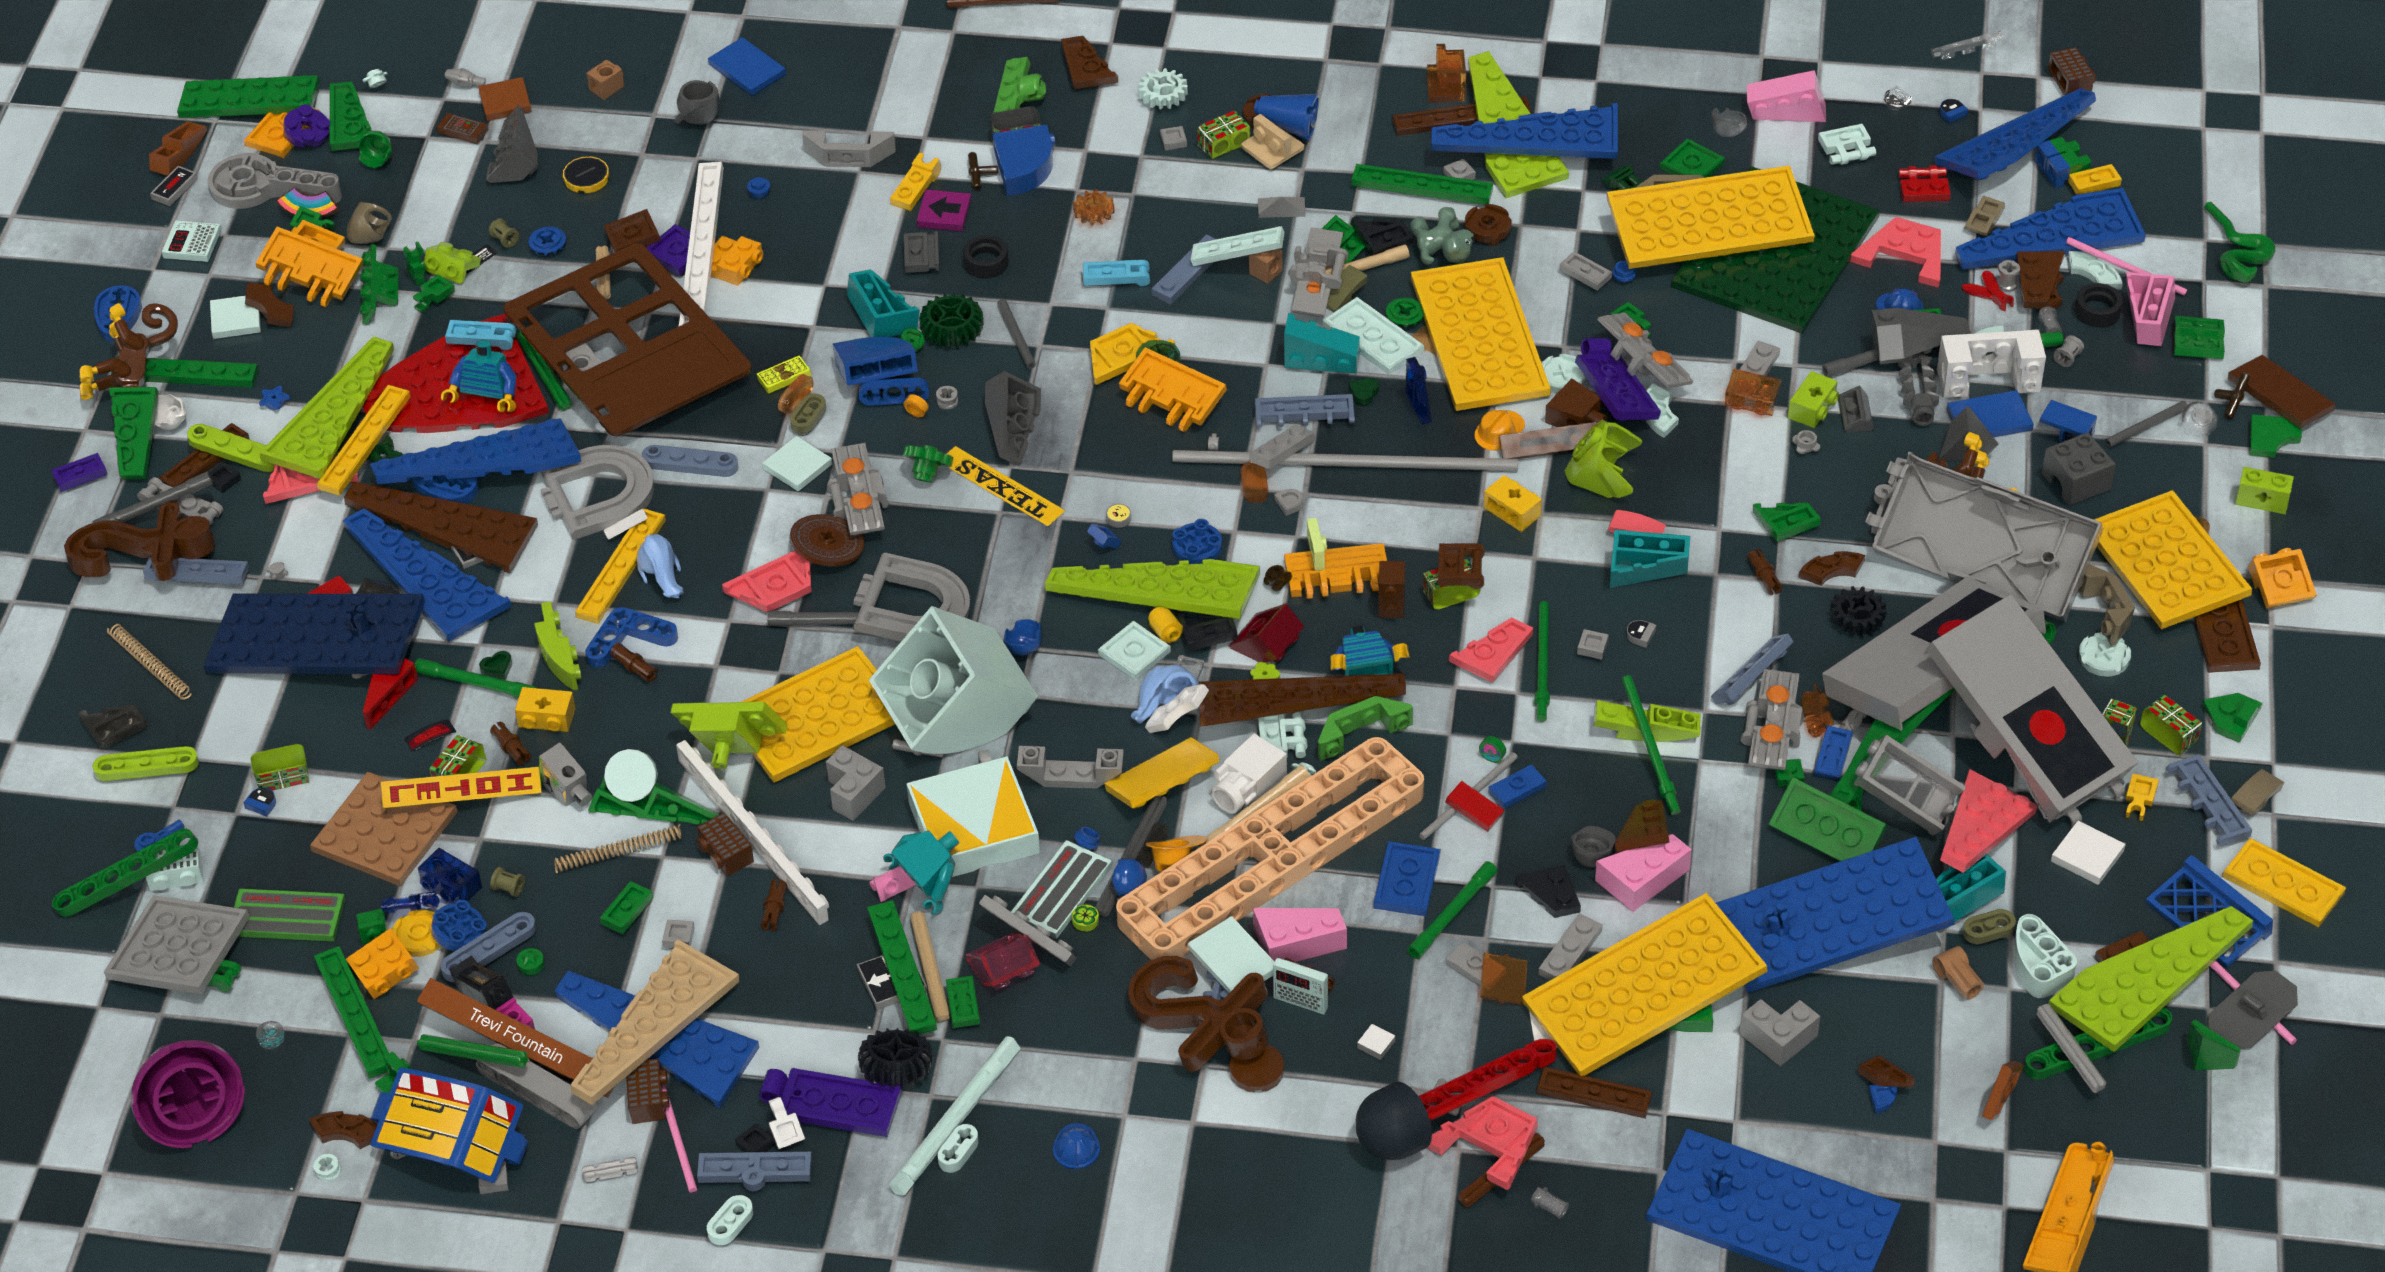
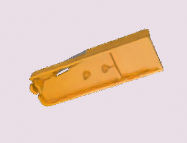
M2072 1143L2068 1146L2024 1260L2023 1268L2025 1270L2035 1272H2078L2096 1223L2100 1199L2114 1164L2112 1150L2110 1153H2107L2105 1150L2107 1148L2103 1143H2093L2091 1150L2088 1149L2087 1144ZM2092 1179H2093L2094 1182H2093L2092 1192H2090V1190H2091V1184H2092Z

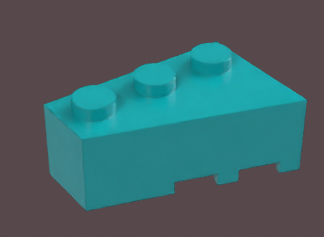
M873 270L849 273L847 296L871 337L902 335L909 328L918 330L920 309L916 306L911 307L906 303L905 297L894 293L890 289V285Z
M1288 313L1284 331L1285 368L1357 373L1360 357V336L1333 327L1328 330L1316 326L1317 322L1309 320V323L1295 319V315Z
M1614 530L1610 588L1687 574L1691 536Z
M1986 854L1964 873L1952 866L1946 872L1943 871L1936 880L1953 915L1954 922L2003 894L2006 870Z

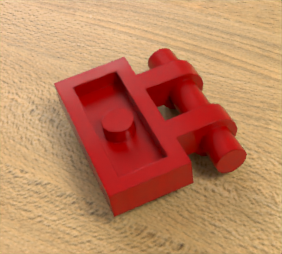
M1929 165V168L1908 166L1906 169H1899V178H1908L1900 182L1902 201H1950L1951 193L1948 178H1938L1946 177V167ZM1917 177H1929V179H1917Z

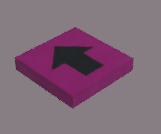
M925 190L917 218V227L963 231L972 200L971 194Z

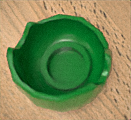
M371 130L363 134L357 145L360 150L359 160L369 168L376 169L383 166L392 155L391 141L381 131Z

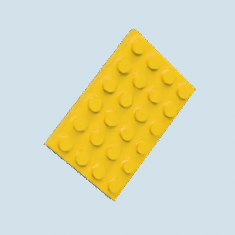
M2173 490L2094 519L2101 522L2104 528L2096 547L2161 629L2236 602L2252 594L2251 586Z
M858 646L741 701L765 702L788 724L786 734L762 735L759 753H752L773 783L833 755L842 745L849 747L895 724L869 681L877 669Z

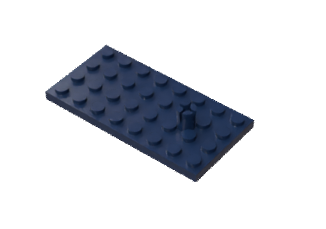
M233 593L203 667L206 673L399 674L425 599L423 594Z

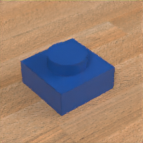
M1092 523L1087 531L1094 537L1093 542L1102 548L1107 546L1118 548L1122 542L1117 535L1105 526Z

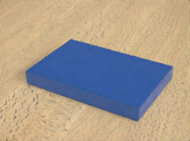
M743 37L708 58L710 66L751 96L786 75V68Z
M2017 390L1947 403L1946 409L1952 421L1969 406L1993 437L2033 430L2034 423Z
M1388 841L1374 899V909L1427 916L1441 849Z

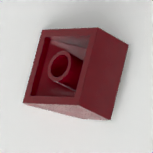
M1285 603L1256 613L1238 634L1239 639L1233 640L1228 646L1232 650L1257 662H1276L1285 655L1286 652L1284 650L1287 646L1297 641L1299 638L1298 633L1303 629L1304 625Z

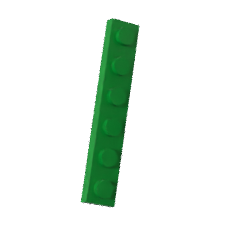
M1356 164L1351 180V186L1482 205L1490 203L1493 192V183L1363 164Z
M146 358L145 382L253 388L259 369L257 364Z
M894 901L867 907L870 921L910 1033L918 1032L920 1035L937 1030V1023Z
M340 946L314 955L316 965L368 1078L371 1079L386 1073L387 1069L383 1057L389 1054Z

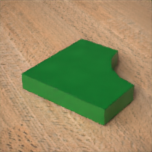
M2252 414L2250 422L2251 456L2275 458L2277 451L2282 446L2301 442L2302 428L2297 427L2286 418Z

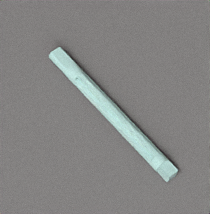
M1007 1036L1003 1039L978 1073L889 1183V1187L895 1195H905L938 1154L939 1149L954 1129L960 1126L1020 1050L1014 1038Z

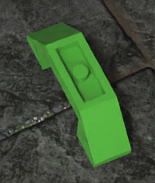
M1374 696L1330 713L1318 740L1319 760L1322 761L1335 757L1344 752L1343 734H1348L1365 725H1371L1378 720H1381L1389 733L1403 730L1413 725L1412 705Z

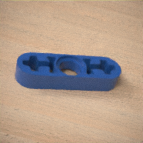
M923 378L874 380L864 382L859 387V400L868 406L903 404L911 394L917 395L924 400L929 397V384ZM892 387L900 389L901 393L897 396H891L887 391ZM905 387H908V394H905ZM920 387L921 393H916L915 388ZM880 389H883V396H880ZM872 390L873 396H868L867 391Z

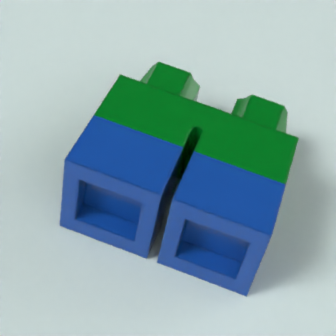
M2062 137L2044 141L2036 146L2034 162L2046 174L2045 176L2055 188L2064 186V181L2068 180L2069 174L2089 170L2091 166V159L2088 155L2078 157L2080 147L2076 140L2066 143Z

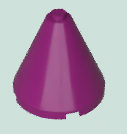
M180 1041L159 1047L142 1065L133 1082L131 1106L139 1126L151 1139L169 1147L190 1148L193 1143L206 1139L208 1142L214 1140L231 1126L241 1110L245 1087L238 1065L224 1049L206 1041Z

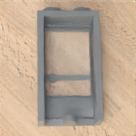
M1885 735L1880 740L1875 739L1867 750V753L1870 755L1866 762L1862 761L1855 771L1857 778L1853 784L1860 786L1917 823L1932 836L1942 831L1945 827L1942 824L1944 817L1953 811L1955 806L1952 803L1955 797L1962 793L1966 786L1888 735Z

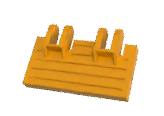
M276 227L256 261V268L266 271L270 263L272 264L264 278L265 285H271L279 271L283 272L277 288L281 291L285 290L290 281L309 288L314 279L315 281L308 292L307 300L313 302L323 287L326 290L321 297L320 305L327 307L333 297L340 300L344 299L363 265V259Z
M1146 347L1119 382L1120 389L1127 392L1131 390L1126 399L1127 406L1134 407L1144 393L1145 396L1138 405L1139 412L1145 413L1152 404L1168 411L1171 409L1166 418V423L1169 426H1173L1183 412H1185L1186 414L1181 419L1178 428L1182 432L1187 431L1192 423L1201 426L1227 390L1226 384Z
M1384 543L1327 549L1325 551V570L1319 571L1314 569L1310 551L1284 554L1286 572H1291L1292 579L1288 581L1291 597H1301V588H1305L1307 599L1313 598L1314 586H1320L1322 596L1327 597L1329 595L1328 585L1330 593L1352 591L1351 582H1355L1357 593H1363V581L1370 580L1372 591H1378L1379 561H1387Z

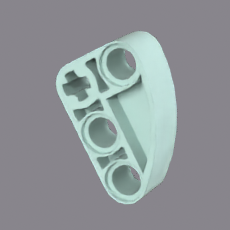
M2026 914L2019 918L2013 947L2016 972L2023 986L2033 997L2046 998L2060 991L2074 979L2077 958L2039 917L2033 914Z

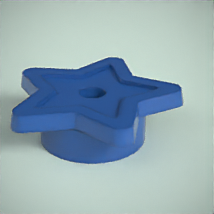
M281 385L273 390L263 389L261 391L263 398L259 405L266 406L270 410H278L284 406L285 401L290 399V395L283 393Z

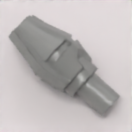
M463 68L447 69L445 72L446 79L461 87L481 86L486 83V78L478 77Z

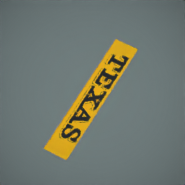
M955 446L947 453L954 457L952 467H948L949 469L1044 525L1049 526L1065 512L1064 509Z

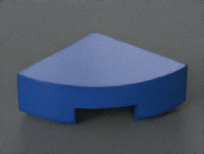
M1869 1086V1094L1875 1114L1884 1112L1893 1105L1896 1100L1898 1087Z

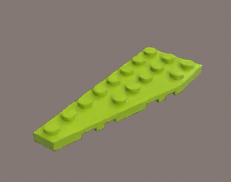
M1489 51L1468 57V67L1478 121H1483V124L1497 122L1499 118H1504L1505 121L1518 119L1521 115L1530 114ZM1484 153L1485 167L1505 198L1569 179V171L1559 156Z
M1203 559L1202 564H1189V560L1179 561L1178 565L1167 566L1162 564V562L1123 564V568L1109 569V565H1100L1099 569L1086 570L1083 566L1057 567L1051 569L1045 581V591L1240 619L1259 578L1260 566Z
M2232 906L2085 968L2049 1000V1005L2060 1016L2115 1052L2252 928L2253 920Z

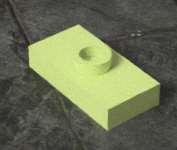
M1317 518L1307 519V539L1315 571L1325 570L1326 537L1320 534Z

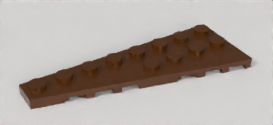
M353 482L344 496L345 505L359 511L366 509L372 514L381 516L382 520L387 523L391 521L398 523L406 531L410 529L417 531L425 539L449 549L451 546L464 551V554L474 555L483 559L485 564L489 566L495 564L504 568L506 573H511L538 526L537 518L359 482Z
M1400 673L1201 681L1199 685L1205 684L1209 691L1199 705L1200 726L1217 725L1361 702L1374 696L1387 698L1406 695L1405 675Z

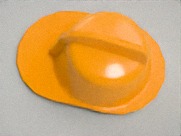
M1510 410L1489 411L1482 417L1480 424L1475 430V440L1484 449L1500 450L1499 436L1522 432L1525 428V421L1518 413Z
M1200 835L1183 836L1162 842H1148L1146 846L1152 847L1155 868L1162 872L1189 855L1192 846L1206 842L1207 837Z

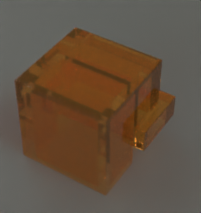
M1436 44V64H1427L1429 103L1465 101L1466 67L1464 49L1446 50L1445 44Z

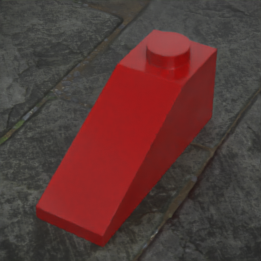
M404 658L399 674L372 675L363 708L367 729L371 730L417 682L418 676L414 662Z

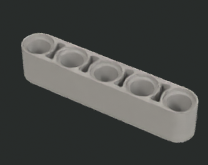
M494 1043V1044L492 1045V1046H497V1047L506 1048L505 1046H503V1045H501V1044H499V1043ZM480 1060L476 1061L477 1069L486 1078L574 1129H579L597 1110L596 1103L591 1105L571 1093L570 1084L531 1061L527 1062L523 1068Z

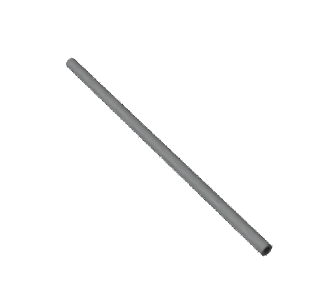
M1173 450L1172 458L1173 462L1254 464L1250 462L1251 452ZM1294 453L1277 464L1518 471V459Z

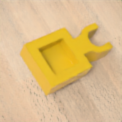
M2132 774L2126 794V801L2131 802L2126 811L2127 818H2130L2132 811L2137 810L2140 812L2139 820H2144V805L2153 806L2159 779Z

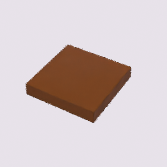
M523 77L478 86L487 121L508 117L518 105L522 107L524 113L532 112Z

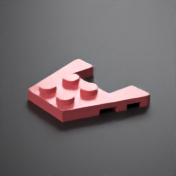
M1895 217L1851 254L1850 262L1871 268L1879 252L1924 265L1919 274L1918 282L1937 288L1940 286L1941 229Z
M1492 1096L1463 1113L1464 1117L1453 1123L1448 1121L1440 1126L1441 1130L1432 1134V1140L1427 1149L1442 1156L1458 1138L1478 1146L1499 1157V1160L1486 1172L1487 1180L1508 1190L1537 1130L1538 1121L1532 1115Z

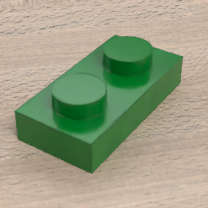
M630 881L600 917L601 925L624 934L654 898L653 892Z

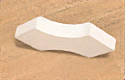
M1205 684L1185 687L1172 701L1156 708L1145 728L1149 733L1168 730L1182 715L1199 707L1209 691Z

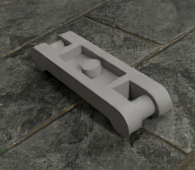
M153 477L148 482V487L141 489L137 497L140 501L154 496L155 493L159 494L173 487ZM191 494L172 501L179 504L182 518L190 516L205 517L209 520L210 526L213 524V519L219 517L224 511L219 503L215 501L210 503Z

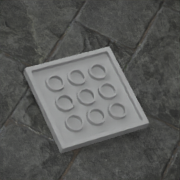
M153 895L105 969L106 979L202 995L250 918L249 913L246 909Z

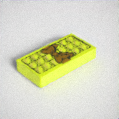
M797 356L757 373V380L766 392L770 394L810 377L811 370L803 359Z

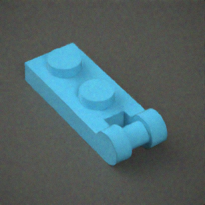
M1146 260L1083 262L1084 286L1137 283L1139 286H1147L1150 283V275L1148 273L1150 270L1149 262Z
M450 320L445 339L447 344L476 345L478 341L487 340L491 342V346H498L502 350H510L513 345L512 338L515 337L517 328L510 323Z

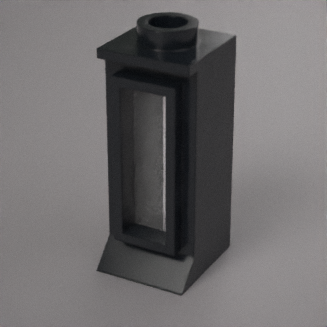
M472 955L450 969V973L460 993L482 1004L497 1009L513 998L504 976L498 975L478 964Z

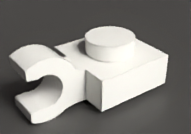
M781 1097L770 1100L769 1104L776 1120L768 1122L777 1148L781 1149L804 1140L805 1137L796 1113L787 1115Z

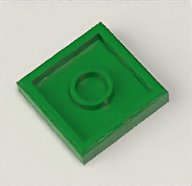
M1687 138L1660 162V169L1670 175H1701L1706 178L1711 177L1725 164V157Z

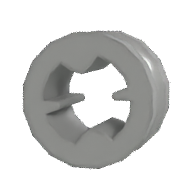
M943 386L936 391L938 407L948 410L957 406L958 393L956 388Z

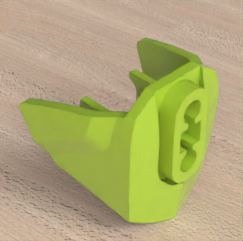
M1602 419L1577 443L1573 451V457L1564 470L1568 481L1573 485L1607 498H1620L1632 494L1633 487L1620 475L1623 469L1614 464L1618 458L1628 451L1641 446L1642 439L1620 425L1608 423Z

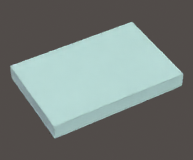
M1232 916L1187 943L1188 949L1229 993L1247 974L1259 973L1263 976L1264 981L1273 976L1274 960Z

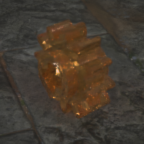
M1097 189L1091 193L1085 191L1084 197L1077 195V201L1073 202L1075 218H1081L1082 224L1088 221L1091 226L1097 222L1102 225L1104 218L1111 220V214L1115 213L1113 197H1107V192L1100 194Z

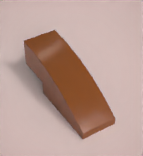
M186 121L163 136L162 146L149 154L150 171L169 175L177 166H182L201 142L207 131V126Z

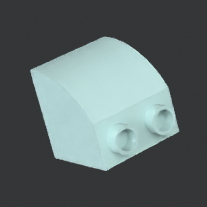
M933 606L929 608L869 679L911 750L930 754H947L972 749L1005 735L1038 698V695L995 628Z

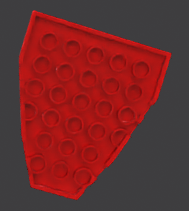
M505 314L479 321L509 323ZM445 336L397 363L382 374L362 406L366 416L387 385L408 390L411 397L387 429V431L402 433L403 428H414L417 430V433L457 431L459 426H471L472 430L480 429L482 424H494L495 428H503L548 414L549 410L516 337L512 338L513 345L510 350H502L498 346H491V351L500 352L506 356L507 363H509L516 374L515 396L512 397V400L516 403V409L513 412H508L507 403L505 404L504 412H500L497 409V404L501 399L462 393L460 388L456 390L459 395L457 402L451 403L453 395L450 392L445 401L441 399L442 392L451 386L449 381L459 360L476 348V345L447 344Z

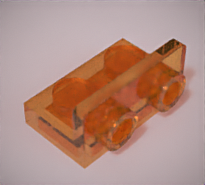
M1733 369L1725 392V404L1736 410L1743 409L1758 415L1773 416L1774 404L1781 386V379Z

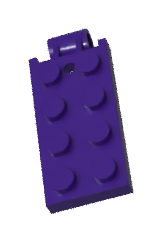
M1584 338L1581 343L1582 355L1576 357L1575 363L1615 420H1659L1661 410L1638 378L1627 372L1628 365L1622 356H1620V359L1615 360L1610 355V340L1608 338Z
M791 1068L789 1077H787L779 1069H769L763 1080L759 1098L769 1103L770 1100L781 1097L787 1115L796 1113L797 1119L801 1123L888 1137L900 1101L902 1088L901 1086L892 1088L891 1085L882 1087L881 1083L872 1084V1081Z

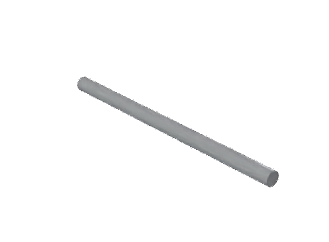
M1512 752L1472 788L1480 792L1518 758L1517 754ZM1452 807L1447 809L1423 830L1419 837L1422 840L1428 838L1453 816L1457 810Z

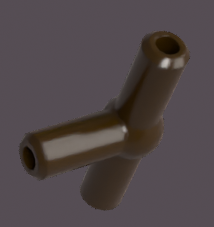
M975 152L968 154V173L971 176L972 188L980 190L982 188L980 176L997 175L998 167L996 165L978 166L977 154Z
M2246 373L2240 375L2235 390L2216 389L2214 392L2215 398L2230 400L2225 412V417L2228 419L2234 418L2240 402L2244 399V391L2250 379V376Z

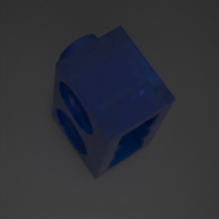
M441 848L436 849L418 867L422 887L429 892L437 893L447 903L455 904L458 900L468 902L482 888L477 869Z

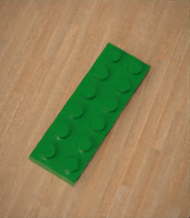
M318 75L186 81L177 113L179 118L289 113L304 104L310 105L313 109L320 81Z

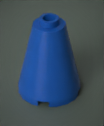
M1318 95L1261 96L1260 100L1255 102L1254 113L1257 116L1259 114L1263 115L1284 131L1302 139L1310 140L1314 132V128H1312L1313 123L1317 120L1319 98H1317Z

